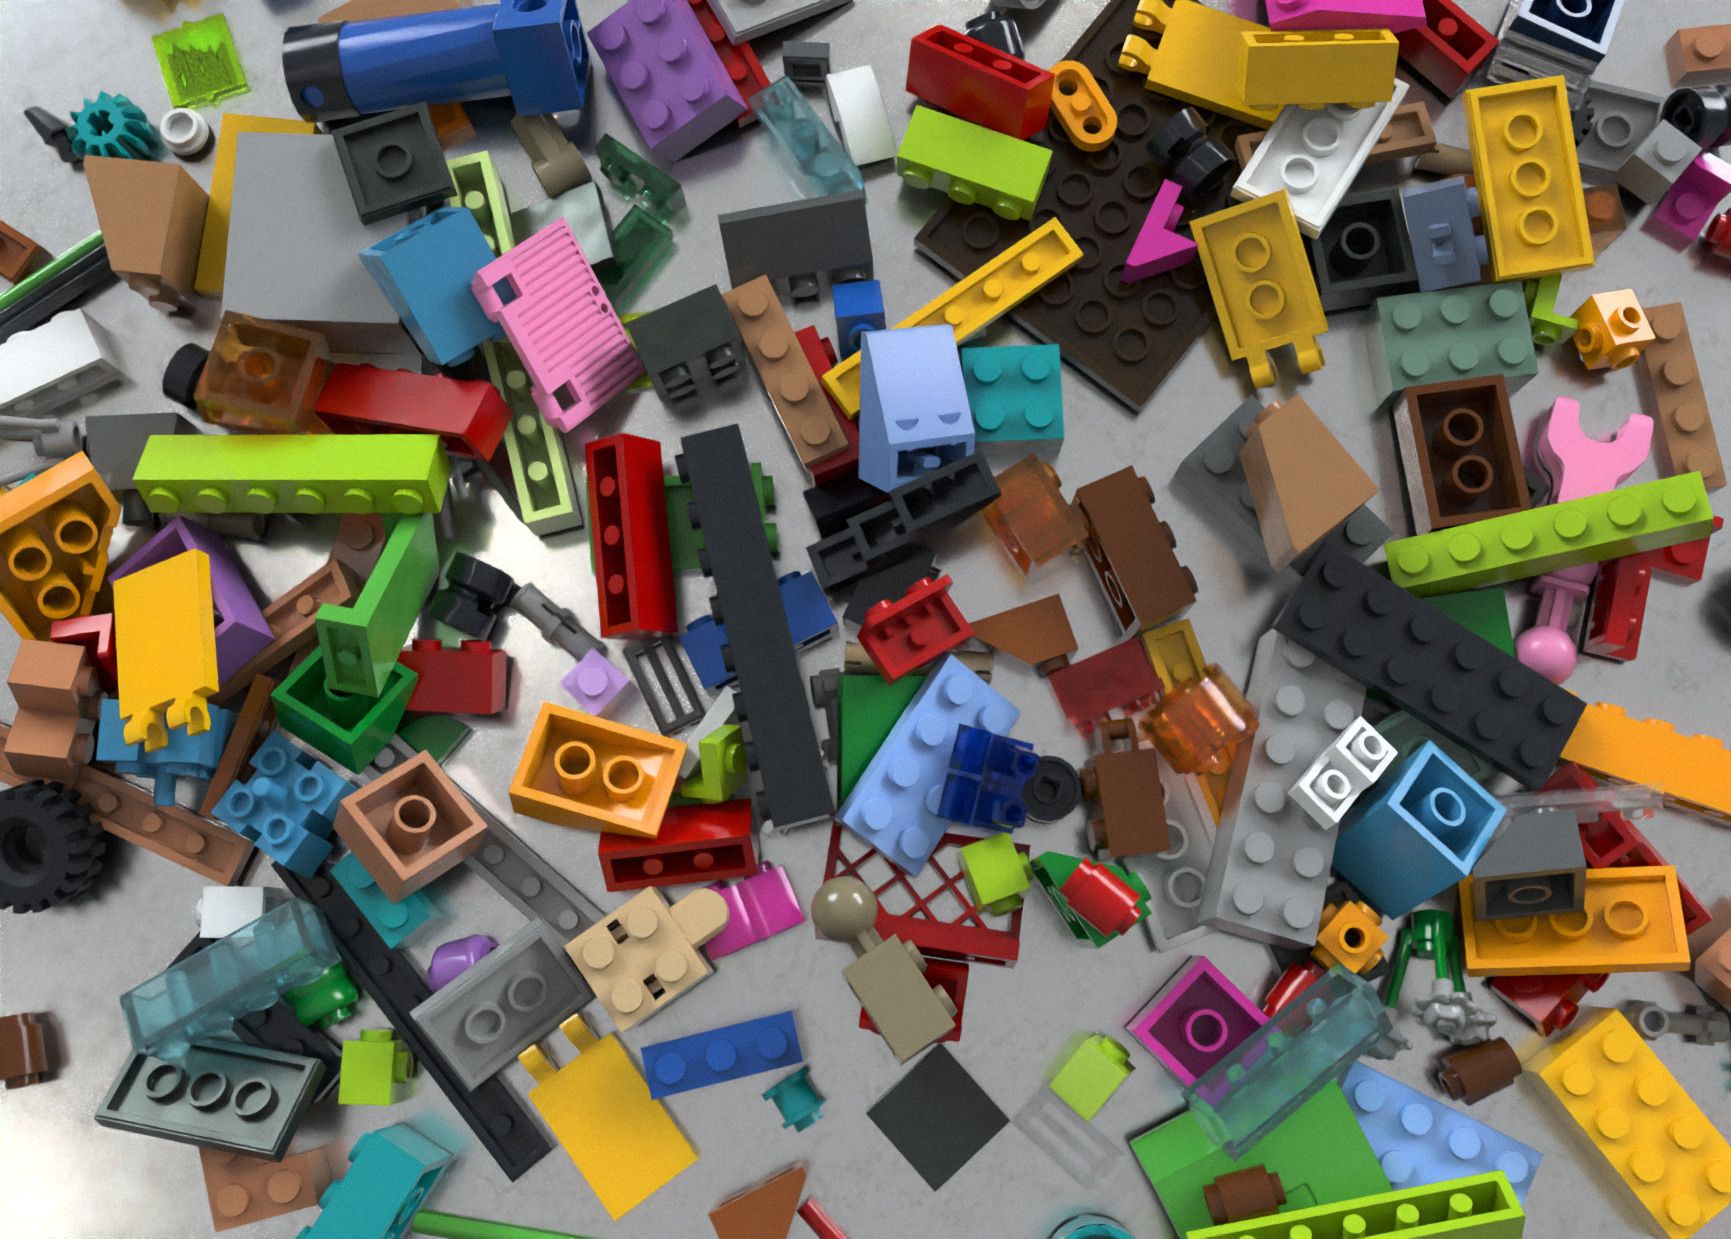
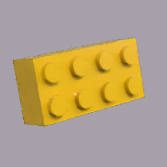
M1594 1006L1521 1065L1523 1077L1652 1237L1656 1239H1688L1731 1203V1147L1618 1009Z

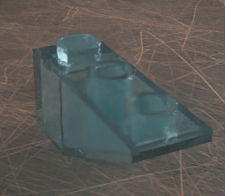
M787 75L747 99L807 199L862 189L865 205L868 204L862 173Z

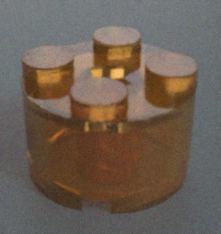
M1217 662L1201 669L1207 677L1199 683L1195 684L1189 677L1158 701L1147 712L1153 721L1140 720L1137 724L1139 730L1176 774L1185 773L1187 775L1193 772L1197 777L1203 775L1220 761L1221 756L1217 753L1232 739L1236 744L1242 742L1260 726L1259 722L1254 718L1256 709Z

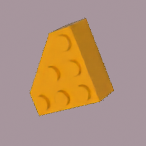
M83 450L0 497V611L22 639L53 642L50 639L52 621L90 615L96 591H100L109 558L108 547L114 527L117 528L122 508Z

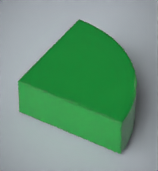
M430 716L413 721L404 727L398 735L418 752L421 753L426 749L436 763L440 765L469 732L470 728L448 717Z

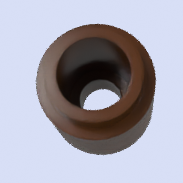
M34 1012L0 1017V1082L5 1081L6 1091L39 1084L38 1074L48 1071L42 1024L36 1023Z
M1499 1036L1493 1040L1487 1038V1040L1481 1041L1478 1044H1471L1443 1058L1441 1061L1443 1071L1439 1072L1438 1076L1444 1090L1453 1101L1461 1099L1464 1104L1471 1106L1513 1085L1514 1077L1522 1074V1067L1512 1047L1503 1037Z
M1263 1163L1214 1176V1183L1202 1185L1214 1226L1279 1214L1278 1206L1287 1204L1278 1173H1267Z

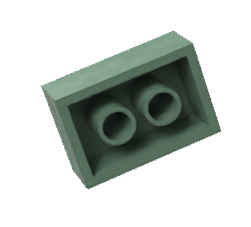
M1521 280L1379 297L1375 299L1362 317L1378 407L1393 406L1404 387L1504 374L1507 392L1520 390L1539 373Z

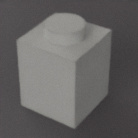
M1663 119L1637 146L1612 177L1650 206L1678 179L1702 148Z

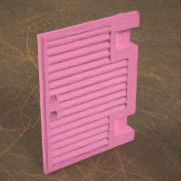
M564 216L474 273L475 279L470 282L472 292L488 320L491 319L493 323L499 321L535 384L531 388V396L547 425H551L552 428L559 427L561 432H569L646 372L642 361ZM506 276L517 298L503 305L492 285ZM564 383L575 401L566 410L561 409L552 393Z

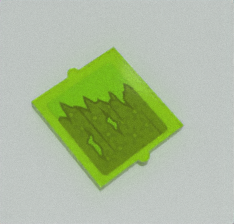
M223 13L193 23L184 21L179 28L151 37L174 109L188 108L205 101L215 103L217 97L248 87L227 19Z

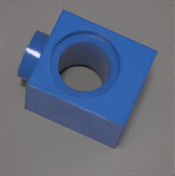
M879 280L832 285L840 358L850 357L861 350V332L886 330L885 312Z

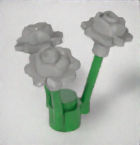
M1433 909L1414 912L1412 914V927L1401 929V947L1384 1005L1378 1006L1375 1019L1367 1020L1364 1023H1353L1349 1026V1030L1359 1038V1050L1377 1060H1384L1386 1058L1388 1061H1392L1395 1059L1398 1051L1412 1050L1413 1044L1403 1037L1399 1028L1395 1026L1399 1011L1395 1008L1412 948L1417 949L1418 957L1435 960L1436 979L1432 981V993L1417 996L1415 998V1005L1410 1009V1014L1420 1019L1430 1032L1448 1035L1452 1044L1468 1046L1487 1040L1489 1028L1497 1023V1016L1484 1013L1483 1010L1478 1008L1477 1004L1473 1003L1471 992H1466L1458 953V935L1454 934L1453 915L1445 911ZM1447 958L1452 981L1448 979Z

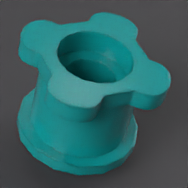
M807 1065L761 1094L765 1101L770 1098L773 1100L785 1120L782 1124L783 1129L793 1125L798 1133L824 1116L819 1107L827 1102L825 1097L819 1099L806 1075L811 1072Z

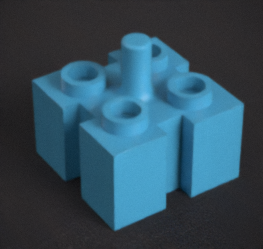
M102 699L96 760L116 764L115 773L134 774L138 778L155 779L153 805L172 807L175 802L177 775L185 776L186 779L213 780L239 713L227 709H218V706L207 703V710L211 720L210 730L191 737L188 736L187 725L175 730L170 729L167 724L166 712L164 713V724L168 734L167 747L148 753L145 752V741L133 746L126 745L123 731L128 722L120 719L119 699Z
M273 730L249 762L257 768V771L246 785L235 780L211 813L239 834L254 841L255 846L282 866L310 879L334 847L325 839L334 829L333 823L340 801L359 790V788L328 768V766Z

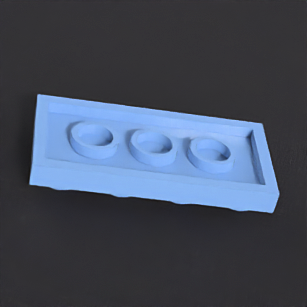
M952 654L941 656L834 819L906 874L917 877L1018 719L1021 711Z
M1349 1059L1338 1085L1394 1191L1504 1170L1522 1207L1544 1155L1543 1153L1355 1059Z

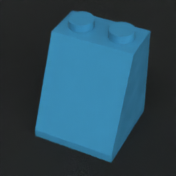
M440 207L357 253L430 362L440 365L447 363L449 367H454L475 355L473 347L488 338L491 342H497L508 337L499 321L493 323L491 319L488 320L471 290L472 285L470 282L475 279L474 273L494 261L496 257L469 207ZM506 276L492 285L503 305L517 298Z
M1428 740L1341 817L1331 865L1393 921L1467 877L1507 809L1433 742Z

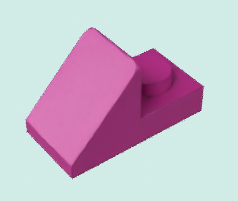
M1702 149L1678 179L1666 190L1646 223L1688 247L1696 240L1718 203L1731 192V165Z
M1167 179L1164 180L1126 261L1120 278L1121 281L1129 284L1192 261L1198 244L1173 233L1184 210V206L1177 204L1183 186Z

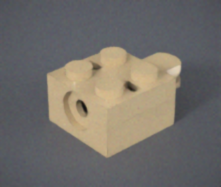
M649 886L564 945V947L622 1034L636 1027L714 972L699 950V947L726 928L730 920V910L726 900L718 892L708 888L696 889L670 907L657 887ZM662 988L665 990L661 995L654 998L653 995Z

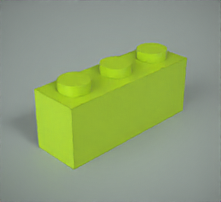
M916 105L897 154V176L902 177L907 184L915 188L928 189L932 187L947 192L950 198L962 204H973L976 202L991 207L997 215L1003 218L1017 220L1020 217L1030 221L1049 171L1053 151Z

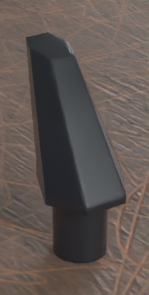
M38 106L27 108L23 112L42 137L45 145L56 147L63 162L69 163L78 159L72 151L71 144L73 142L68 138V134L65 131L71 124Z

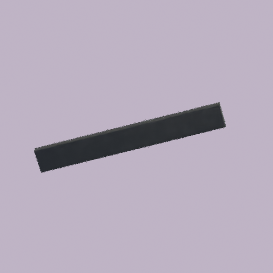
M331 853L327 855L310 879L282 866L277 861L271 864L273 869L511 1182H515L555 1149V1145L498 1071L469 1092L419 1028L409 1012L435 993L431 990L428 980L404 949H390L329 871L337 864Z

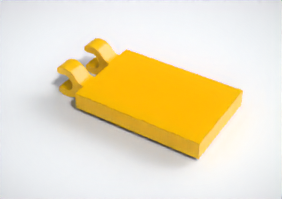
M1140 0L1132 24L1144 30L1161 33L1163 36L1158 50H1156L1146 40L1135 35H1127L1118 62L1119 67L1148 75L1144 86L1146 89L1267 130L1271 128L1285 104H1279L1278 108L1272 111L1253 110L1249 108V105H1243L1236 91L1241 32L1271 31L1269 27L1189 0H1175L1173 8H1169L1162 0Z
M1287 188L1190 221L1189 223L1195 242L1198 244L1197 249L1231 359L1234 361L1244 357L1247 358L1255 388L1268 386L1279 380L1276 365L1268 350L1292 342L1303 375L1322 369V366H1325L1326 363L1315 335L1327 332L1329 328Z
M194 548L113 581L120 719L128 722L123 731L124 740L128 746L145 741V752L148 753L167 747L168 734L164 724V713L166 712L167 724L172 730L187 725V733L191 737L209 731L211 720L207 710L206 697L219 692L209 555Z
M580 1011L559 1025L570 1042L580 1051L581 1054L559 1070L548 1051L539 1041L519 1054L518 1058L528 1073L540 1084L527 1093V1095L610 1216L616 1221L698 1160L700 1155L660 1098L651 1099L646 1077L614 1031L600 1039L585 1015Z

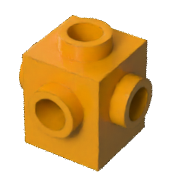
M1632 289L1591 295L1569 317L1580 321L1578 331L1572 337L1588 370L1609 366L1612 370L1626 368L1637 362L1641 357L1639 353L1656 339Z
M1350 900L1337 901L1333 904L1329 901L1323 905L1316 943L1312 947L1313 950L1310 952V955L1332 975L1336 972L1339 974L1355 975L1358 971L1364 975L1383 957L1384 952L1380 947L1389 937L1379 928L1383 923L1381 918L1365 903L1358 901L1354 904ZM1349 928L1359 937L1351 947L1346 944L1344 939L1345 933Z

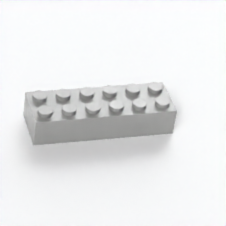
M1273 628L1259 638L1237 737V747L1231 764L1197 923L1294 951L1315 946L1340 819L1336 824L1325 830L1288 792L1355 719L1362 715L1367 687Z

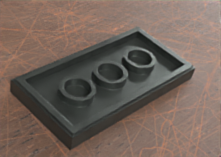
M145 1026L93 1118L103 1127L281 1163L327 1068L321 1059Z

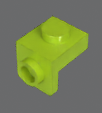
M1562 274L1524 279L1522 282L1532 340L1537 344L1545 346L1564 344L1578 331L1579 320L1553 313Z
M724 724L698 742L702 770L680 785L682 796L700 798V801L706 804L721 803L728 800L732 793L748 782L746 769L748 760L743 744L742 728L738 725Z

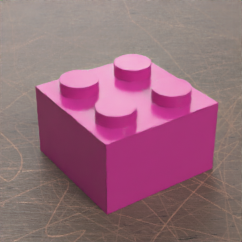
M1194 955L1125 1028L1200 1102L1209 1107L1281 1031L1225 975L1202 955Z

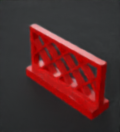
M833 818L823 884L830 879L849 875L864 882L856 870L878 854L894 874L892 879L873 892L878 907L874 927L883 941L896 934L902 944L911 940L921 955L1014 969L1018 961L1023 906L1011 912L1009 932L988 929L977 915L976 905L971 907L955 886V884L965 878L963 871L950 879L934 858V856L948 846L962 848L986 838L945 832L926 861L944 884L922 900L906 879L908 874L900 871L896 865L875 849L870 850L851 864L839 848L842 830H850L846 827L837 826V821ZM1013 843L1017 854L1024 851L1029 859L1030 845ZM839 859L846 869L835 876L837 860ZM899 882L916 903L915 906L901 916L888 914L877 899ZM947 890L953 894L965 910V913L952 923L939 922L927 907L928 904ZM921 910L928 920L913 918L912 916ZM971 918L977 927L961 924ZM815 927L816 939L830 941Z

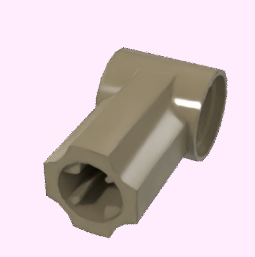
M552 113L520 117L516 114L510 120L515 133L533 162L531 166L549 198L593 180L579 151L572 141L568 143Z

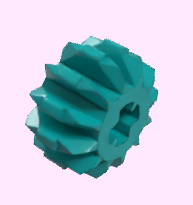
M100 91L97 101L94 103L90 99L82 97L85 108L81 112L69 111L71 119L75 124L66 128L65 131L68 134V138L73 142L71 144L72 151L80 160H84L85 155L135 160L134 158L138 154L150 155L148 147L144 142L152 139L154 136L152 129L146 124L148 122L147 115L139 106H135L128 97L119 93L112 98L109 93Z

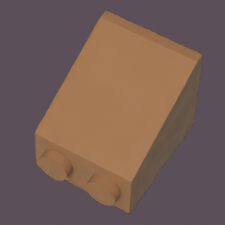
M85 155L83 166L111 270L129 284V289L139 293L148 300V305L164 311H177L178 306L196 308L199 293L194 289L209 195L180 164Z
M1298 394L1285 405L1277 399L1264 408L1254 418L1256 422L1244 432L1249 439L1239 451L1270 564L1277 574L1356 513L1380 490Z

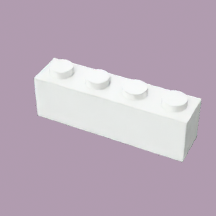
M79 308L75 311L69 310L58 313L51 319V322L32 331H21L11 335L6 343L0 345V415L24 418L120 373V367L101 324Z

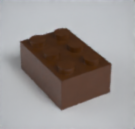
M1504 374L1404 387L1392 408L1417 536L1532 509Z
M1132 465L1078 488L1068 510V514L1128 642L1140 637L1145 632L1181 619L1197 602L1194 594L1198 593L1197 583L1191 570L1186 565L1180 567L1172 550L1177 545L1170 526L1165 520L1158 521L1151 506L1155 503V497L1148 480L1144 476L1138 478Z

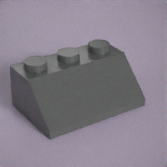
M862 189L718 215L732 289L766 274L776 296L791 293L794 297H806L817 293L819 288L874 279L873 256Z

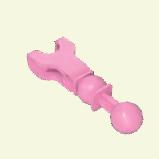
M1558 395L1547 411L1537 445L1540 461L1551 473L1554 481L1549 505L1613 491L1615 486L1626 481L1647 459L1653 432V419L1650 416L1632 413L1629 420L1624 422L1619 428L1615 441L1612 443H1597L1587 438L1579 427L1580 404L1578 401ZM1598 562L1536 575L1537 579L1531 584L1530 592L1542 595L1535 627L1526 629L1517 637L1513 645L1515 659L1557 685L1562 684L1572 676L1577 665L1576 646L1566 633L1572 603H1580L1589 595L1590 587L1588 586L1593 582L1598 572Z

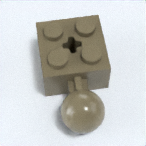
M841 876L830 879L814 895L811 905L813 923L825 938L836 943H848L856 955L857 960L842 969L843 978L900 1066H902L950 1033L956 1026L952 1017L956 1015L955 1013L958 1010L940 984L934 989L930 987L922 973L927 971L926 967L928 965L911 940L902 944L896 934L883 941L874 927L878 907L872 890L864 882L853 877Z

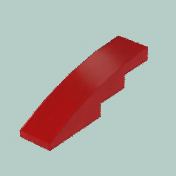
M1574 760L1548 777L1541 790L1531 791L1543 807H1552L1560 811L1574 809L1584 857L1594 869L1670 866L1635 825ZM1676 873L1686 936L1710 922L1713 919V915Z

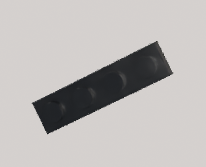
M199 931L165 970L248 1046L321 1059L327 1069L311 1103L319 1102L339 1079L342 1052L313 1026L305 1027L301 1025L295 1010L215 938H200Z

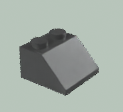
M1544 807L1533 810L1529 814L1518 815L1472 868L1476 922L1584 912L1587 866L1574 809L1560 811L1556 808Z

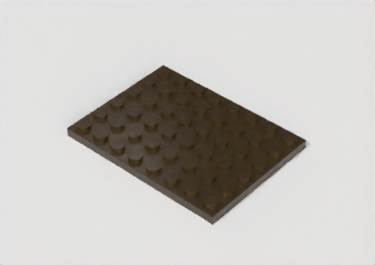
M1110 0L1061 61L1071 60L1083 64L1090 71L1117 116V127L1111 143L1104 149L1094 152L1078 148L1070 140L1052 109L1049 108L1046 127L1024 140L1025 142L1053 151L1049 171L1031 220L1020 217L1017 220L1006 219L997 215L991 207L976 202L973 204H962L948 196L914 237V245L960 280H963L1056 217L1083 252L1084 256L1079 263L1013 307L1006 314L1047 345L1059 344V353L1139 413L1217 316V310L1198 249L1192 261L1185 265L1129 284L1120 280L1126 261L1164 180L1167 179L1173 182L1171 179L1174 171L1172 169L1162 170L1145 150L1146 145L1159 128L1170 118L1191 106L1210 126L1209 138L1219 137L1236 157L1235 143L1237 136L1266 131L1267 129L1144 88L1148 75L1137 71H1129L1118 66L1127 35H1135L1146 40L1151 47L1158 50L1163 34L1152 30H1144L1132 24L1140 0ZM1162 0L1169 8H1173L1175 0ZM1189 0V1H1192V2H1195V3H1198V4L1203 5V4H1202L1201 2H1199L1198 0ZM1062 87L1059 89L1060 92L1066 96H1070L1075 93V91L1071 87ZM1094 125L1083 127L1089 134L1099 132V129ZM1193 146L1190 147V148L1185 152V154H1187V153H1188L1190 150H1192L1194 147H1193ZM1238 157L1225 176L1203 195L1190 201L1180 192L1177 204L1184 206V210L1173 233L1195 242L1190 221L1243 203L1230 196L1234 184L1242 173Z

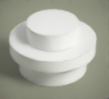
M175 108L167 112L162 118L160 135L163 143L169 150L179 155H190L199 151L205 145L209 135V128L204 118L196 111Z

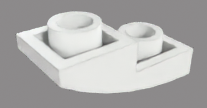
M867 65L825 75L824 78L835 123H840L849 167L897 157L898 153L890 121L871 66Z
M1360 716L1320 755L1290 789L1288 794L1318 824L1327 830L1339 821L1364 789L1374 784L1398 752Z

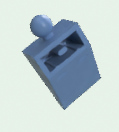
M937 324L861 332L859 478L889 493V491L974 454L975 431L952 325Z

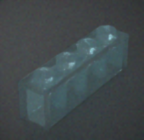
M294 897L119 996L133 1052L154 1057L160 1061L180 1058L190 1051L191 1045L207 1036L219 1035L230 1030L234 1026V1021L252 1011H260L271 1007L279 1000L278 996L294 987L308 985L320 979L323 971L340 962L322 908Z
M1337 963L1180 1094L1205 1136L1236 1162L1393 1029V1026L1373 986L1342 964Z

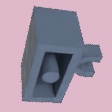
M1463 175L1404 189L1403 203L1420 292L1480 281V266L1489 264L1485 235L1475 237L1472 218L1481 216L1477 188L1471 187L1466 189Z

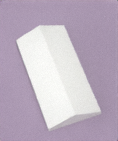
M1177 729L1138 743L1139 750L1155 749L1171 850L1157 855L1121 859L1127 874L1135 872L1151 895L1152 899L1147 901L1146 905L1152 914L1146 917L1145 921L1158 954L1221 930L1197 923L1217 828ZM1124 749L1118 750L1116 752H1124Z

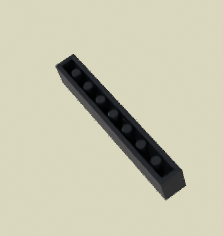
M737 423L680 437L683 453L675 455V461L681 483H691L695 500L686 502L692 529L693 531L702 529L706 547L697 549L704 578H714L718 594L709 597L715 625L725 624L729 643L720 645L727 674L737 673L741 692L733 693L732 697L739 723L748 721L752 735V741L745 742L744 747L750 771L760 770L765 789L756 792L762 821L772 820L774 829L778 831L834 817L836 814L739 425Z

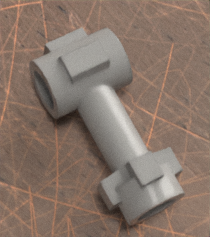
M839 668L820 670L819 675L810 676L813 704L825 705L830 738L822 740L821 746L822 751L827 754L828 763H837L838 675H851L850 672H840Z
M1636 1000L1635 1004L1628 1006L1623 1012V1016L1643 1040L1656 1041L1657 1037L1663 1036L1665 1033L1696 1035V1044L1715 1046V1042L1724 1043L1729 1035L1728 1017L1725 1012L1715 1011V1007L1697 1005L1696 1014L1666 1012L1663 1008L1657 1006V1002Z

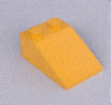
M543 702L509 790L514 813L563 827L656 839L683 763L688 743Z

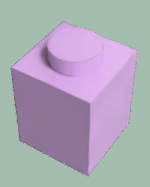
M594 647L559 683L593 716L609 720L638 689Z

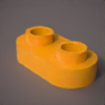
M1071 60L1055 64L1049 70V72L1055 74L1050 108L1075 146L1089 152L1104 149L1111 143L1115 135L1117 116L1090 71L1083 64ZM1062 87H1071L1075 91V93L1073 95L1066 96L1063 95L1059 89ZM1094 125L1099 129V132L1089 134L1083 127Z

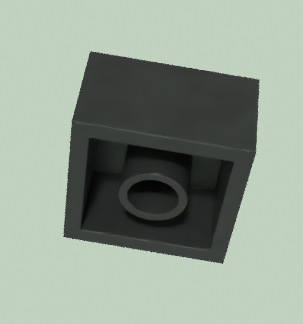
M1398 188L1345 196L1338 204L1317 240L1300 232L1323 311L1369 305L1379 297L1404 295L1409 292L1418 280Z
M717 284L626 323L658 398L665 394H668L669 398L686 394L695 388V381L712 375L713 379L725 377L739 368L738 363L745 360L741 337Z

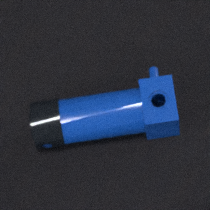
M500 0L497 4L354 22L342 20L289 27L284 33L282 43V63L286 85L296 111L306 123L366 117L368 114L396 111L424 101L430 107L512 97L518 117L583 109L592 61L576 0Z

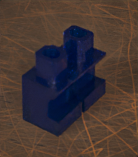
M959 723L949 768L980 775L981 777L978 780L947 772L937 817L1010 834L1013 833L1014 828L1023 827L1028 811L1025 801L1021 800L1025 780H1030L1036 776L1040 761L1039 755L1032 751L1034 744L1001 733Z

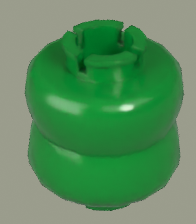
M317 952L302 959V963L297 962L289 969L290 971L292 970L294 975L287 979L282 987L285 996L295 1005V1013L299 1023L305 1027L319 1023L321 1031H324L338 1024L340 1020L343 1021L352 1015L347 1007L358 999V992L355 986L346 978L344 965L338 957L331 956L322 960L320 952Z

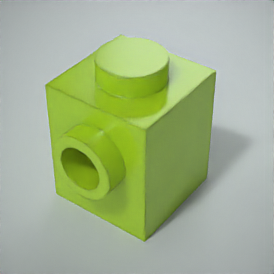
M1008 831L960 848L958 861L979 915L992 910L994 917H999L1016 911L1023 906L1021 900L1027 897L1031 889L1029 882L1034 880V873L1026 853L1023 851L1017 854Z
M361 1029L360 1038L344 1040L338 1104L391 1106L403 1102L404 1083H409L413 1070V1055L411 1052H407L406 1042L403 1039H392V1030Z
M1097 1033L1083 1043L1049 1084V1087L1089 1122L1103 1109L1134 1072L1136 1067L1128 1061L1131 1055L1122 1044L1108 1035L1103 1039Z

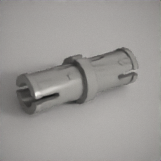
M533 583L525 584L512 599L510 606L542 631L541 637L548 643L554 641L578 662L593 647L599 653L603 650L605 644L573 619L574 613L567 607L559 608L540 592Z

